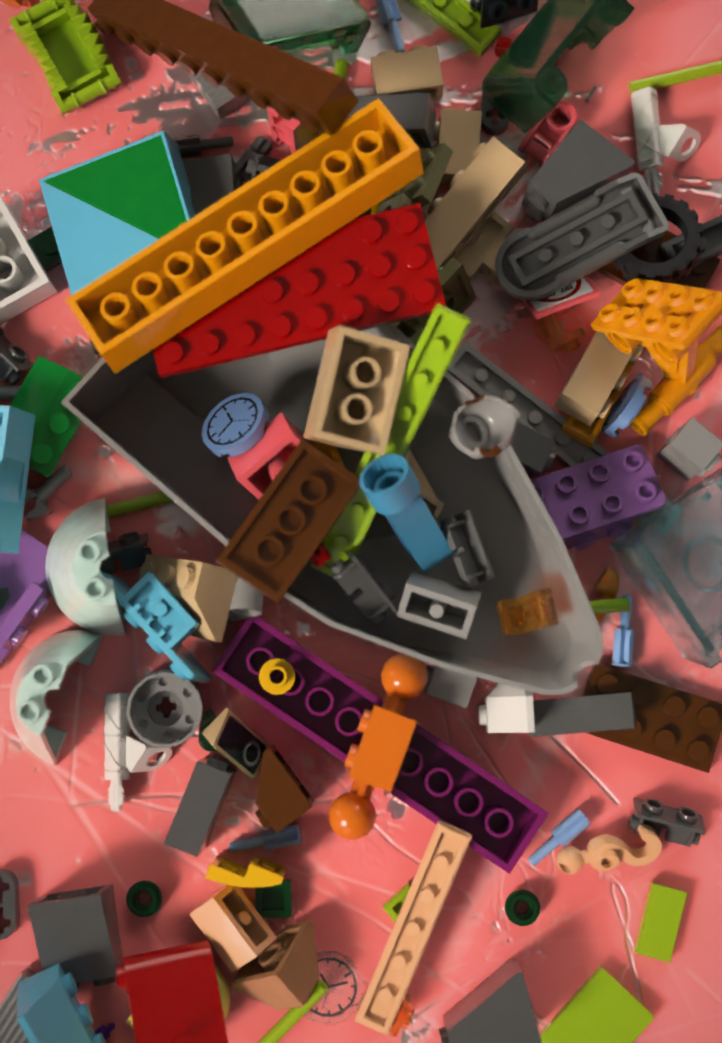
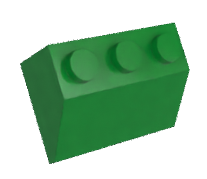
M38 356L10 406L36 415L29 468L49 479L81 423V420L66 408L61 401L83 377L61 365Z

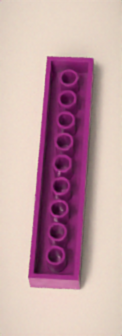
M258 616L245 620L211 670V672L344 762L351 744L359 745L363 732L357 731L364 710L372 711L374 704L382 707L384 702ZM271 659H283L289 662L295 671L294 685L284 694H270L260 684V670ZM274 670L270 675V679L273 683L279 684L283 681L284 674L281 670ZM416 723L391 794L436 825L438 820H441L472 834L468 846L510 874L549 813Z

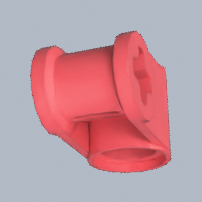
M567 101L554 102L538 123L529 130L517 150L520 153H528L541 163L540 167H542L574 128L577 119L575 107ZM556 116L564 117L568 124L558 126L552 121V118Z

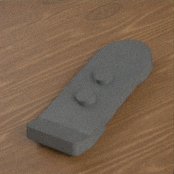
M633 172L596 189L594 194L531 228L522 229L506 239L499 248L495 260L498 281L502 288L514 298L524 301L543 299L642 245L661 238L669 229V223L643 177L639 173Z

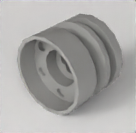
M161 669L151 672L135 685L128 698L126 714L130 728L140 740L153 747L169 748L182 744L195 733L201 722L204 699L201 689L196 682H192L189 679L183 681L172 669ZM164 697H169L170 703H176L177 707L172 708L170 715H165L164 709H158L157 705L163 702Z

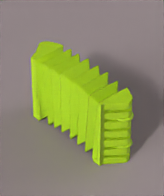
M44 0L27 10L23 9V12L8 19L22 45L26 46L28 52L34 55L39 66L43 69L51 95L63 115L71 114L74 109L83 107L85 103L94 101L96 97L107 94V91L116 89L118 85L122 84L114 69L101 34L97 32L88 13H83L80 4L76 5L74 0Z

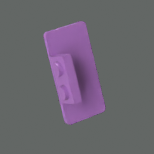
M640 444L530 480L560 533L567 550L574 547L577 550L589 548L596 543V540L607 536L609 539L622 537L629 532L628 529H631L634 517L660 509L666 503V497L645 448Z
M22 528L19 553H0V665L14 646L17 647L24 640L29 631L27 627L34 617L38 618L49 604L47 599L51 595L45 570L48 546Z

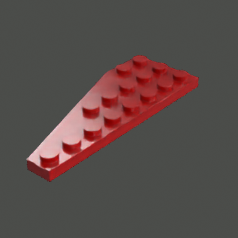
M421 203L353 219L154 348L153 352L160 378L327 339L328 331L339 325L363 331L431 315L437 303L446 306Z

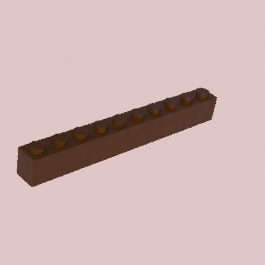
M94 0L87 8L96 19L94 22L95 26L106 36L110 37L113 34L128 46L132 44L137 45L147 55L152 56L156 54L170 66L178 64L190 75L196 76L199 74L215 87L221 84L239 98H242L243 95L249 97L260 108L266 109L268 106L286 120L290 121L294 118L300 121L305 128L312 132L320 130L333 136L359 102L343 77L167 1Z

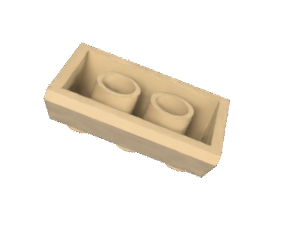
M340 325L330 329L303 438L336 447L385 455L410 345Z
M146 554L145 562L140 569V579L148 571L153 572L196 618L200 625L189 636L222 643L237 576L226 568L204 562Z

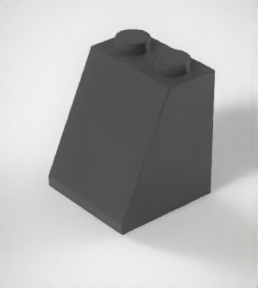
M580 119L529 181L521 205L525 207V212L532 219L544 221L594 194L596 189L617 178L628 175L635 161Z
M113 884L44 894L28 905V913L42 971L59 963L65 975L71 973L77 988L80 987V982L93 981L94 986L115 982V966L121 965V957L123 956Z
M515 958L506 961L443 1015L445 1027L438 1028L442 1043H542L524 974Z

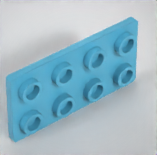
M148 571L132 588L123 579L101 572L104 577L113 579L116 601L125 609L122 613L123 617L134 628L138 629L141 627L149 635L146 639L147 643L158 654L165 653L173 662L170 668L183 681L189 679L192 682L209 683L213 679L182 644L200 623L153 572Z

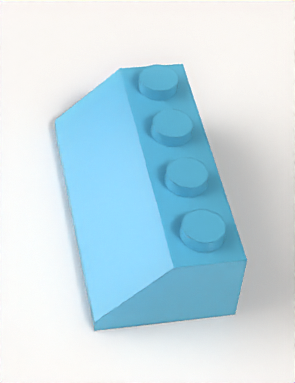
M59 963L18 982L16 1019L28 1042L106 1043L102 1033L95 1034L91 1026L94 1021L89 1007L86 1003L80 1005L76 997L78 988L71 973L65 975Z

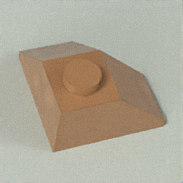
M310 920L285 926L275 935L278 940L277 942L269 945L255 959L239 969L230 984L232 989L279 1011L304 1006L311 999L312 990L319 979L314 925Z

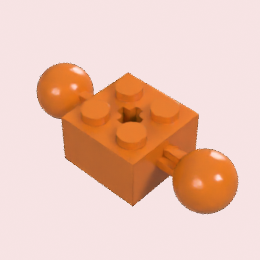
M403 653L391 657L383 666L381 681L387 694L382 707L374 704L372 711L364 710L357 731L363 732L359 745L351 744L344 766L350 768L348 777L354 779L350 792L337 797L329 810V822L333 831L338 836L347 840L361 839L373 829L376 821L375 807L370 800L376 787L391 793L417 723L416 720L402 714L407 700L418 697L424 691L428 682V672L420 659Z

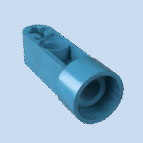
M386 454L372 460L361 472L359 478L360 487L374 510L385 515L419 570L426 574L452 555L453 551H450L446 538L421 497L420 483L407 460L398 454Z

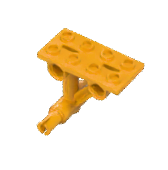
M636 278L628 281L622 287L621 292L610 304H607L599 311L596 319L590 324L594 331L605 333L609 341L625 354H630L639 344L646 347L665 376L648 394V403L639 411L630 424L640 435L646 436L663 416L671 415L688 396L697 391L703 379L716 366V358L722 352V326L718 325L702 344H698V340L722 315V291Z

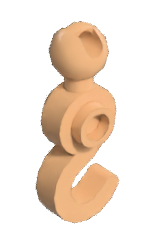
M641 824L638 826V831L642 840L647 842L641 848H630L624 841L609 834L599 835L589 841L586 850L580 851L573 846H566L561 849L557 854L556 864L563 873L572 875L579 872L586 864H591L594 869L599 871L612 870L620 865L622 860L628 865L644 866L658 858L661 853L662 844L654 828Z

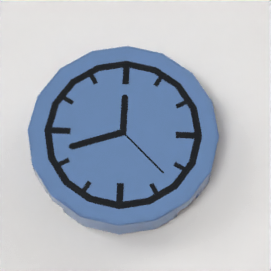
M639 374L630 382L614 403L602 426V432L611 438L619 436L617 428L623 430L631 424L646 402L647 395L643 393L645 388L650 391L653 387L651 379L643 374Z
M243 392L224 399L210 411L204 421L201 432L203 443L219 457L228 454L230 457L238 456L250 450L264 435L265 430L263 427L265 422L269 423L270 415L267 406L259 397L252 393Z

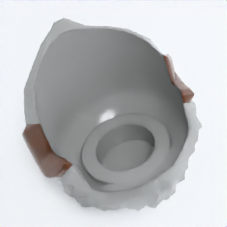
M483 394L476 399L467 400L465 404L458 407V410L454 412L452 426L449 429L451 442L455 444L457 449L473 459L493 458L501 454L513 442L521 413L514 406L499 397L485 396Z

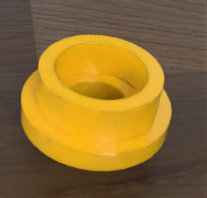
M271 659L262 666L259 673V681L263 689L268 693L274 695L284 694L294 685L295 671L289 662L283 659ZM277 669L281 670L284 674V679L279 684L273 683L270 679L272 671Z

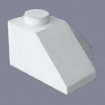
M496 683L483 697L484 704L478 705L479 726H485V732L487 733L535 732L533 693L531 691Z

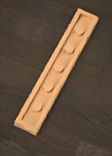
M438 820L357 1012L355 1022L388 1036L472 838V834Z

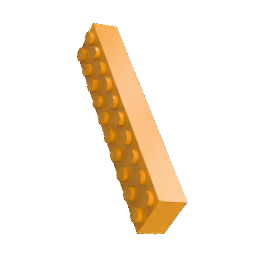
M378 98L345 119L333 136L323 133L68 297L65 301L114 374H116L424 174L420 149Z

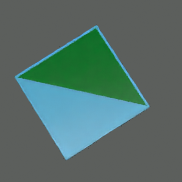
M164 131L39 179L71 295L196 216L191 201V188L178 144Z

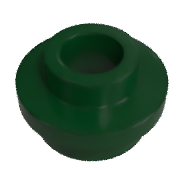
M148 880L138 881L128 890L126 903L134 915L148 917L160 908L162 893L155 883ZM141 892L149 893L151 896L149 904H142L139 901V894Z
M518 889L508 895L504 909L512 923L519 926H527L538 918L540 903L531 891ZM519 901H526L528 903L526 912L518 913L516 911V904Z

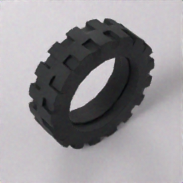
M652 193L667 221L672 222L681 229L685 238L682 251L675 258L663 263H648L639 260L629 252L614 260L613 265L617 271H622L623 277L628 281L641 278L676 284L679 282L680 277H687L692 272L693 265H696L699 261L703 241L702 223L698 222L699 216L694 209L690 210L688 208L689 204L682 199L677 201L670 194H665L663 197L657 196L658 193Z

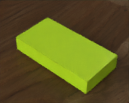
M650 882L634 947L636 954L668 963L671 962L687 892Z

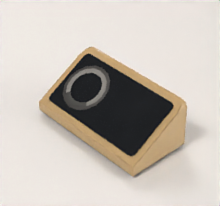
M227 707L202 734L218 752L253 780L261 766L263 752L268 749L269 744Z

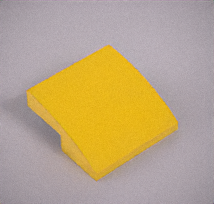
M217 855L211 862L205 878L238 887H269L282 883L287 867L256 855L250 862L249 867H245Z

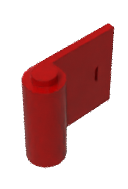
M208 940L121 957V965L115 966L118 989L125 988L126 994L129 996L136 1043H173V1041L174 1043H228L214 960Z

